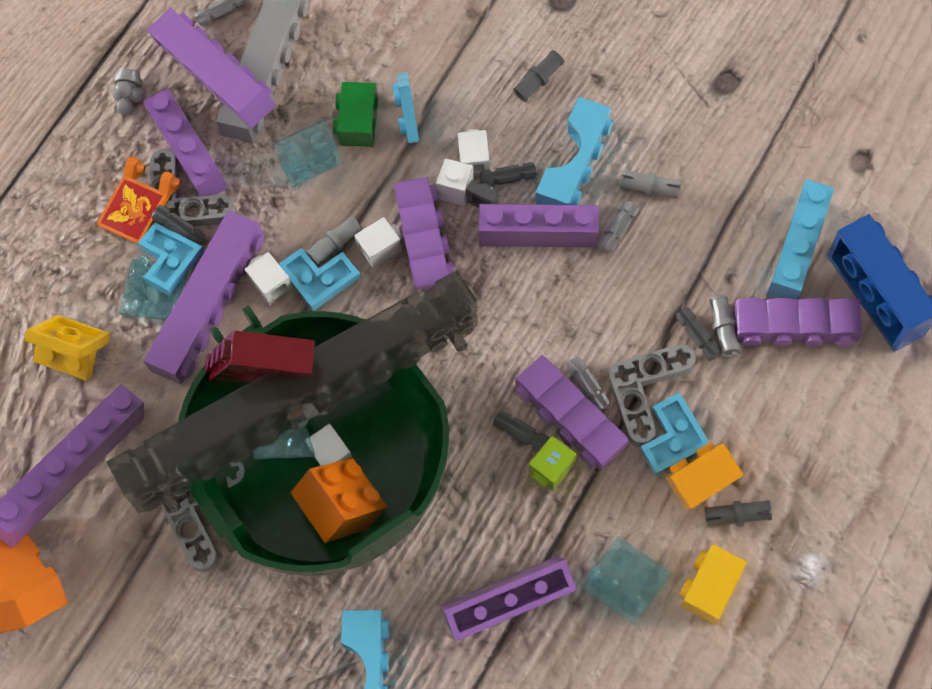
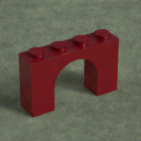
M234 330L212 349V353L207 354L205 372L210 373L209 381L285 390L291 386L292 377L306 378L312 374L315 341Z

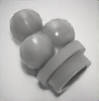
M121 68L118 70L117 75L114 76L113 82L116 86L112 93L117 101L116 109L118 113L129 115L133 111V103L143 99L142 79H140V72Z

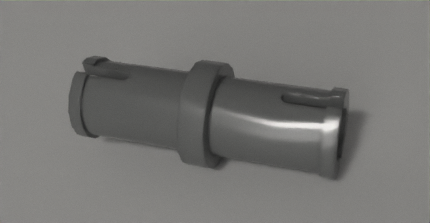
M552 50L537 66H532L529 69V74L513 88L515 95L523 102H526L540 86H545L549 82L548 78L564 64L561 55Z
M739 500L733 501L732 505L705 507L707 527L736 523V526H743V522L772 520V513H770L771 505L769 500L741 503Z

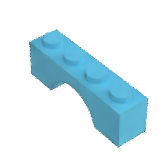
M578 97L568 119L567 134L577 143L579 152L571 162L564 166L546 168L536 190V205H579L582 197L580 188L583 183L588 184L593 168L590 167L593 159H599L603 149L601 140L604 135L609 136L614 120L610 119L611 107Z
M805 179L766 295L767 297L798 300L835 189L834 187Z
M342 610L341 644L345 649L354 652L363 660L366 668L364 689H388V686H383V672L389 671V653L384 652V639L390 638V621L384 620L385 616L381 610Z

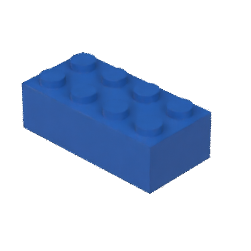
M868 214L839 229L827 257L855 297L860 300V304L892 350L896 352L924 337L932 326V296L927 295L921 286L918 275L913 270H909L904 263L900 250L896 246H892L886 238L882 225L877 221L875 222L871 215Z

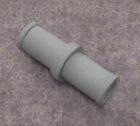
M623 170L620 188L642 191L648 196H652L653 193L678 199L681 180L657 177L656 173L652 172L647 175Z
M349 216L346 221L334 230L326 231L324 238L305 252L317 266L334 251L339 252L342 250L343 244L360 232L362 228L355 218Z
M716 295L709 300L714 318L713 331L718 334L722 356L734 357L741 353L735 331L736 319L732 318L728 297L726 295Z

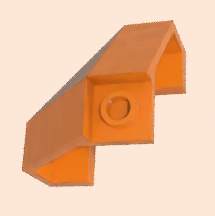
M28 534L13 548H10L0 540V633L26 628L69 603L57 573L51 566L45 568L39 558L40 550Z

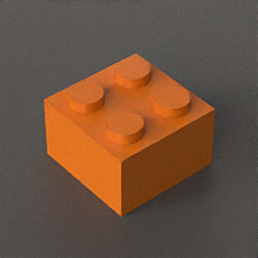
M353 458L309 469L290 492L324 543L368 530L387 508L379 492L373 487Z

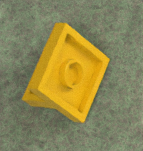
M58 314L26 329L24 341L36 345L33 362L86 381L92 377L96 352L98 349L109 344L110 333Z

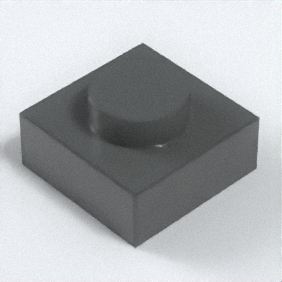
M471 180L466 188L467 203L480 208V204H498V195L493 187L486 183L479 184Z

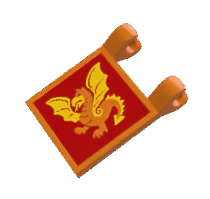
M129 157L125 164L124 175L96 225L137 244L156 222L151 218L156 207L159 205L165 206L169 197L180 187L181 180L175 177L173 173L164 172L160 179L159 189L150 187L137 181L145 172L146 165L140 162L138 158Z

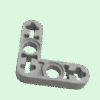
M160 149L152 154L150 158V187L158 189L163 174L160 165L163 164L165 159L168 160L165 164V171L173 173L175 177L179 178L178 162L172 151ZM179 188L169 197L164 206L170 210L169 213L171 215L173 213L178 214L177 208H179L180 218L193 227L220 224L228 210L236 213L233 201L227 195L217 194L179 198ZM220 205H225L226 208H224L223 213L219 214L217 210L220 209ZM192 206L201 208L200 213L196 217L191 218L185 215L187 209ZM205 206H209V208H210V209L208 210L209 215H207V210H206Z
M676 345L624 359L612 365L609 372L610 386L627 437L634 446L641 447L654 440L656 433L655 423L642 387L690 373L694 367L696 357L693 349L689 346ZM678 354H681L682 358H688L685 366H682L680 362H674ZM665 357H667V363H670L669 371L666 370ZM649 361L657 362L661 367V371L656 375H650L645 372L644 364ZM635 365H638L640 379H637V373L630 374L634 372ZM619 370H623L625 374H630L626 382H623L621 378H615L618 376ZM628 397H636L639 399L641 407L636 411H630L625 408L623 402ZM640 416L643 430L649 429L646 438H641L640 434L634 435L637 430L635 419Z
M236 459L226 460V464L230 463L232 467L238 466L240 469L236 473L237 478L235 480L226 477L229 488L240 482L245 472L243 464ZM183 482L163 495L161 506L189 563L197 571L207 572L212 570L218 563V552L196 511L200 507L196 501L191 503L189 498H187L188 495L185 491L188 488ZM177 497L179 500L187 498L180 503L181 508L176 511L173 507L169 508L173 505V498ZM190 522L196 523L198 525L197 534L192 538L183 537L182 528L184 525ZM200 543L206 553L211 552L207 556L208 562L205 564L200 560L196 561L199 558V553L194 545Z

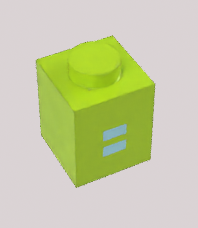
M551 436L529 463L531 480L543 489L547 486L554 491L576 464L577 454Z

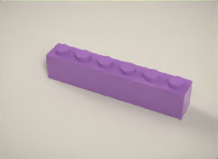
M170 7L147 29L148 33L163 50L252 129L276 106L269 96L272 93L271 89L261 79L256 82L255 75L246 66L238 67L240 63L230 52L223 54L225 50L215 39L207 40L209 36L200 26L192 27L194 23L185 13L182 12L179 15Z
M229 210L227 211L143 360L151 372L181 385L186 377L188 378L192 375L196 365V358L200 351L203 352L208 346L211 333L209 329L218 326L221 322L224 307L228 301L234 298L240 278L246 275L244 269L248 267L255 251H259L264 243V234L259 222Z
M120 384L0 499V540L10 548H13L144 419V402Z

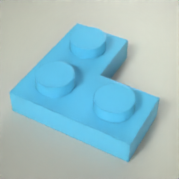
M408 73L396 74L398 83H393L392 86L396 108L402 107L403 117L398 118L401 135L407 134L408 143L419 142Z
M154 223L137 243L141 251L158 259L143 277L145 283L169 296L204 254L201 245L157 223Z
M302 248L279 263L280 267L289 276L293 287L313 311L361 278L360 272L343 252L320 268L315 265Z
M680 392L652 406V411L666 434L642 445L640 451L655 476L669 470L670 466L683 458L688 460L696 456V450L709 442Z

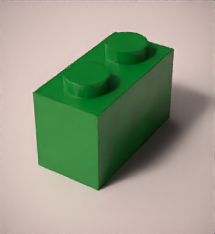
M342 82L341 93H336L335 100L336 110H339L338 118L334 117L333 134L338 136L340 146L374 147L379 100L376 83Z

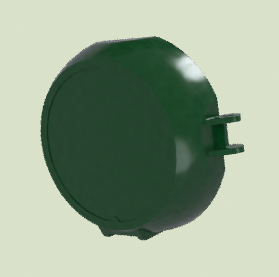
M247 305L242 311L250 326L242 331L315 341L312 374L306 378L292 377L291 386L285 390L212 382L209 381L210 373L205 372L204 365L184 398L175 432V458L188 476L183 482L230 553L237 551L241 558L269 570L302 576L328 575L360 567L381 556L404 539L417 526L435 499L443 479L449 447V423L445 403L396 336L388 329L374 322L344 313L308 311L280 316L265 327H262L253 310ZM216 326L209 329L217 344L225 339ZM330 424L350 451L351 458L361 467L370 483L379 492L387 508L368 530L324 543L290 492L309 469L320 466L304 441ZM236 459L243 464L245 472L242 480L229 488L226 477L235 480L237 478L236 473L240 469L238 466L232 467L230 463L226 464V460Z

